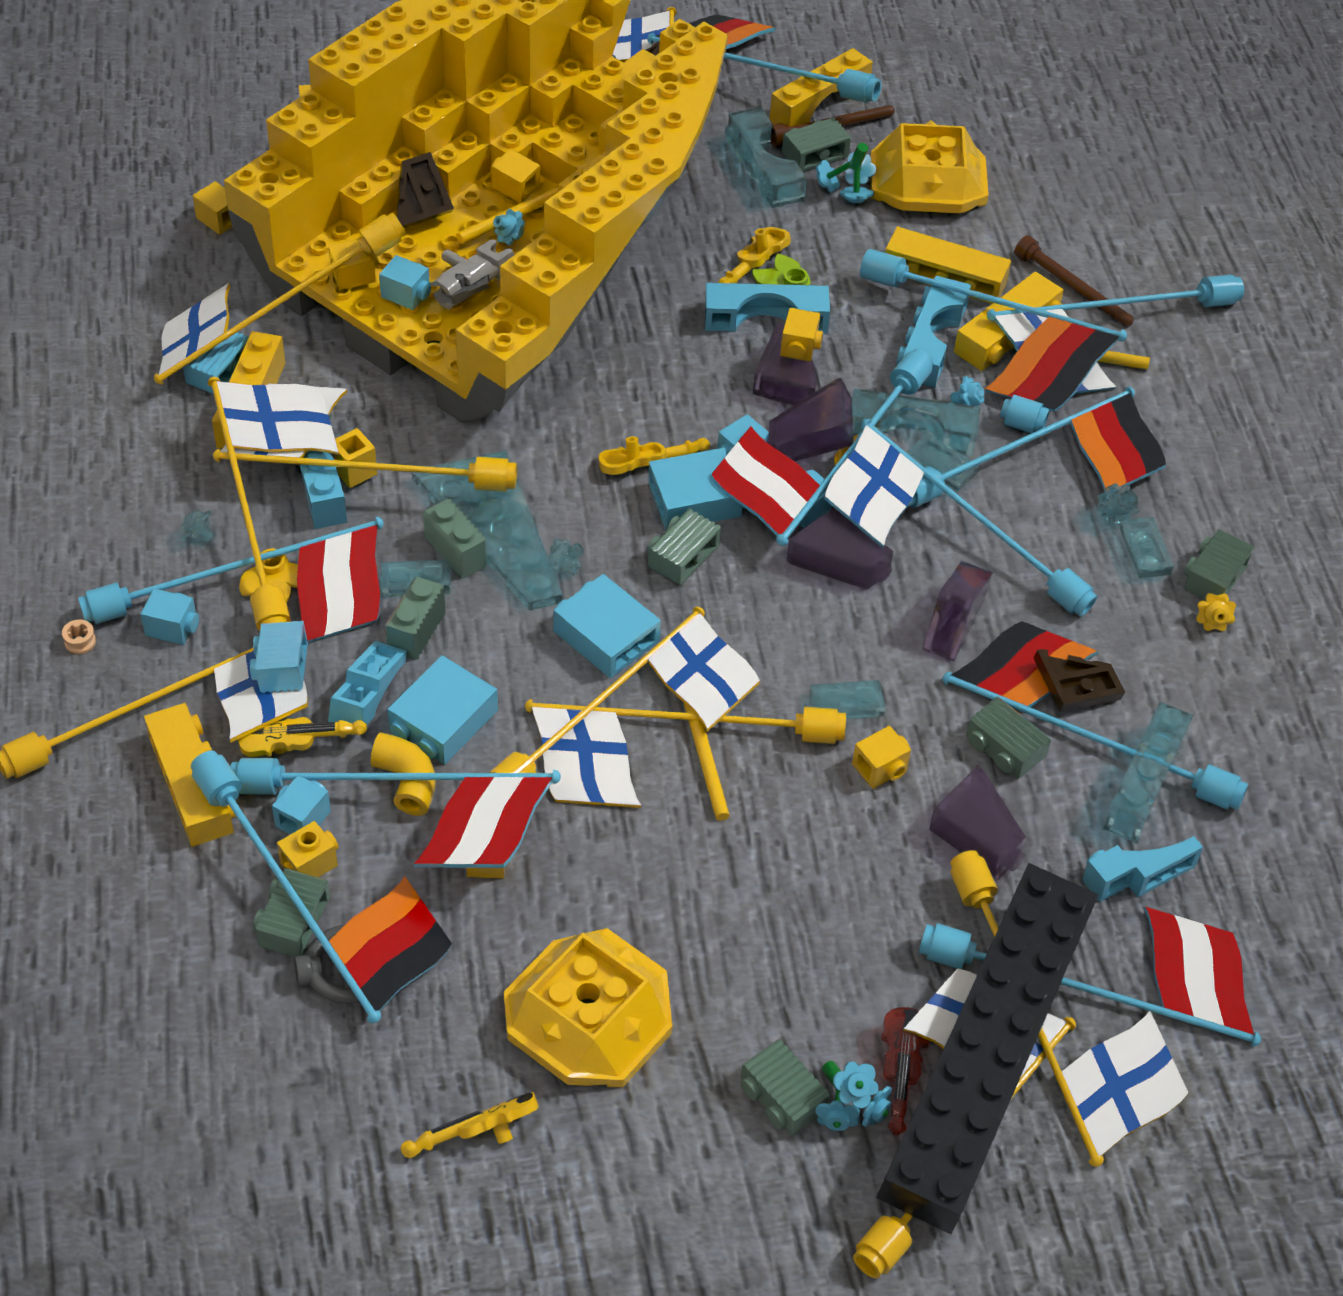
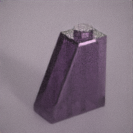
M777 322L754 373L753 395L813 411L817 389L813 360L810 362L780 356L782 333L785 324Z
M842 378L833 380L769 421V438L767 443L793 461L850 447L853 444L852 397Z
M833 507L789 539L787 562L791 565L868 590L877 582L881 583L888 578L892 571L891 564L894 551L885 544L883 548Z
M964 561L959 563L939 592L922 650L952 661L956 660L984 603L993 575L992 571Z
M977 765L934 808L929 830L961 853L971 850L977 851L979 856L985 859L991 875L999 880L1008 870L1015 871L1023 861L1025 853L1022 850L1026 836L985 771Z

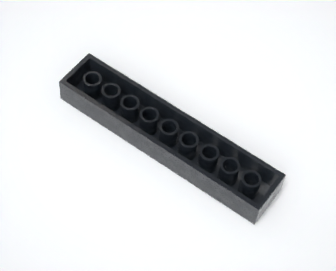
M1028 862L877 1194V1199L948 1234H952L961 1217L1099 894Z

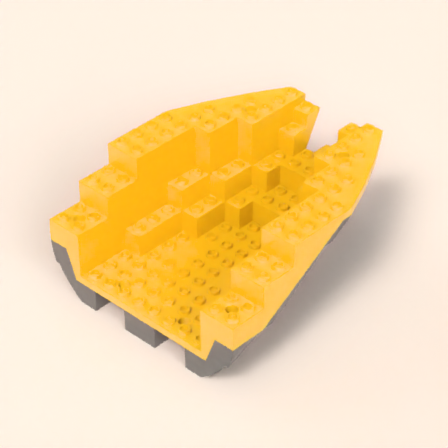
M631 0L397 1L308 59L311 90L266 119L269 150L224 179L228 212L238 242L243 244L258 272L274 295L279 298L330 265L328 246L357 240L361 237L359 230L383 214L387 216L393 212L397 217L400 164L404 160L431 152L454 207L453 211L404 228L407 234L401 237L402 241L378 256L379 268H375L376 282L339 290L331 271L282 304L300 316L305 315L319 304L328 308L343 318L346 346L390 376L410 362L435 379L437 407L460 422L482 418L489 415L493 410L500 412L540 364L563 345L598 288L603 285L638 228L653 217L680 178L700 136L714 98L727 47L728 34L706 22H702L697 27H694L678 19L660 32L658 54L653 55L642 49L625 62H622L612 55ZM510 148L540 165L539 187L526 200L558 186V192L545 201L543 207L522 216V220L525 221L523 236L513 241L512 245L509 246L505 242H497L498 235L495 234V229L464 244L459 243L456 233L520 204L492 188L491 166L497 157H502ZM494 239L497 243L495 247L496 253L508 248L513 250L514 256L500 266V280L494 278L489 282L488 289L473 294L466 301L457 304L450 310L441 306L436 301L433 294L441 287H434L432 284L428 298L422 300L414 310L381 297L379 273L395 255L428 267L429 282L432 283L442 273L453 267L441 258L442 253L446 249L467 260L473 255H477V248Z

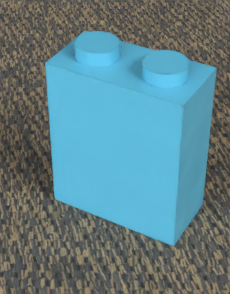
M725 448L649 462L648 485L666 531L673 517H681L690 508L693 512L697 511L699 515H703L704 518H708L709 521L713 522L742 517L743 506L727 496L711 478V474L727 456Z
M604 574L594 581L585 583L579 592L568 600H562L553 610V631L610 679L660 642L661 620Z
M441 655L388 708L389 730L394 736L417 744L430 759L434 758L445 765L498 711L497 688Z

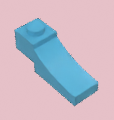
M374 641L347 669L345 683L331 697L328 722L343 720L354 723V721L362 720L368 725L375 717L376 709L386 689L404 665L407 650Z
M1193 836L1180 843L1152 850L1125 851L1118 845L1107 851L1099 850L1087 860L1082 881L1090 891L1099 894L1097 898L1099 902L1127 887H1130L1135 895L1140 897L1196 867L1203 846Z

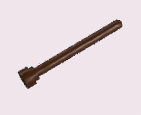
M886 105L835 116V119L844 127L894 115L895 108L892 105ZM815 121L788 126L781 122L770 124L767 128L769 143L772 147L782 146L784 133L793 128L799 129L811 125Z
M1024 236L1016 245L1014 255L1024 262L1027 260L1029 262H1036L1089 301L1109 300L1041 252L1039 242L1031 236ZM1118 305L1099 307L1124 326H1131L1134 322L1133 316Z

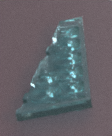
M506 450L487 455L477 456L491 458H506L509 459V462H511ZM476 457L431 467L469 469L470 463H476ZM412 472V480L428 492L429 499L435 505L446 499H452V503H456V507H459L463 515L467 516V520H471V524H475V528H478L482 536L486 537L488 565L493 570H498L506 579V585L530 611L557 605L562 601V592L518 479L516 481V489H507V492L475 490L474 483L468 482V476Z

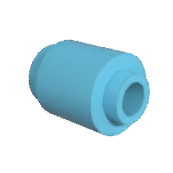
M1013 395L1011 400L1005 399L1000 417L1005 418L1004 425L1034 433L1045 428L1050 409L1043 407V403Z

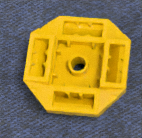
M932 120L926 124L900 123L892 133L871 151V163L876 166L875 175L870 177L871 190L874 191L871 199L879 202L883 200L888 205L903 211L963 213L977 205L980 207L987 204L989 194L986 157L975 146L964 126L937 125Z
M608 928L553 940L504 991L508 1041L567 1085L593 1086L607 1084V1087L623 1088L672 1034L667 970ZM593 999L595 1002L587 1004L581 1002V1000Z

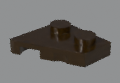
M431 152L402 161L400 164L397 218L403 228L452 212L454 207Z
M1044 649L1037 650L1033 657L1059 712L1121 700L1125 693L1112 665L1109 663L1086 661L1081 657L1068 655L1066 660L1048 656V650Z

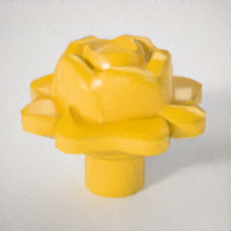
M1208 593L1205 598L1206 601L1198 602L1199 613L1196 620L1199 623H1203V628L1206 631L1213 629L1224 631L1227 624L1234 623L1236 604L1233 601H1229L1227 594L1214 595Z

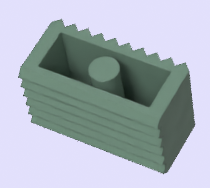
M835 117L824 121L817 120L811 125L799 129L793 128L784 133L782 152L799 173L807 172L809 169L816 168L822 160L832 163L833 161L837 162L838 159H846L849 156L851 137L847 130L845 131L844 127L839 124L838 120L836 121Z
M446 499L423 512L424 537L461 578H466L486 567V537L482 536L478 528H475V524H471V520H467V516H464L460 508L456 507V503H452V499Z
M691 508L681 517H673L668 524L667 531L661 537L655 536L650 541L647 547L648 567L675 583L683 585L684 581L706 561L707 557H710L711 553L718 549L721 527L719 524L709 521L708 518H704L703 515H699L697 511L693 512Z
M1218 529L1212 538L1207 536L1202 542L1198 554H1200L1199 558L1192 557L1189 560L1183 573L1188 576L1184 586L1185 590L1191 591L1192 594H1197L1198 597H1203L1204 600L1208 593L1214 595L1225 593L1228 595L1248 566L1255 546Z
M418 576L414 577L385 625L386 644L407 650V658L419 659V655L422 654V650L425 649V645L428 644V640L431 639V635L434 634V630L437 629V625L443 619L442 615L446 614L444 587L442 584Z
M996 697L985 708H982L980 712L971 717L966 734L970 744L976 750L987 753L989 757L993 758L1000 770L1014 775L1015 779L1021 778L1047 756L1051 739L999 697Z
M285 868L283 874L318 924L330 898L328 880ZM275 878L269 889L268 905H266L265 910L259 909L253 922V930L256 931L258 945L261 948H267L269 951L274 950L276 953L281 952L283 955L288 954L290 957L301 956L307 947L313 931L280 881Z
M781 1039L776 1040L742 1064L740 1084L745 1094L753 1101L758 1098L766 1107V1115L770 1122L777 1129L784 1128L791 1136L800 1132L803 1127H807L809 1123H812L818 1115L815 1113L817 1105L822 1103L829 1104L830 1094L828 1090H825L818 1079L814 1078L808 1068L804 1067L803 1063L798 1060L797 1056H794L793 1052L788 1049L787 1045L783 1044Z

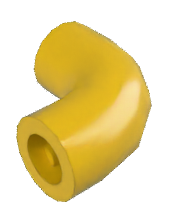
M381 732L377 735L371 752V767L387 770L392 773H435L430 758L417 744ZM400 780L393 800L395 806L409 815H425L434 796L436 780Z

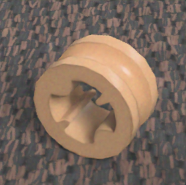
M82 619L73 620L62 629L64 645L70 653L84 654L94 648L96 637L93 626L88 621Z

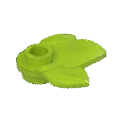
M781 254L776 255L774 268L752 270L753 278L758 284L810 285L811 283L807 271L800 267L799 262Z

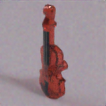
M899 1007L887 1012L883 1021L884 1033L881 1035V1041L889 1045V1051L885 1053L883 1076L893 1084L892 1119L888 1122L887 1127L893 1135L897 1136L907 1130L903 1120L907 1112L909 1086L918 1083L922 1073L921 1064L923 1059L919 1054V1050L929 1046V1040L914 1033L902 1031L919 1012V1010L910 1007Z

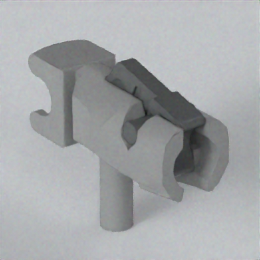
M494 239L477 248V255L475 254L467 260L446 249L442 253L441 258L453 267L442 273L431 283L434 287H441L433 294L434 298L441 306L450 310L457 304L466 301L473 294L488 289L489 282L494 278L500 280V266L514 256L513 250L508 248L496 253L495 247L497 243Z

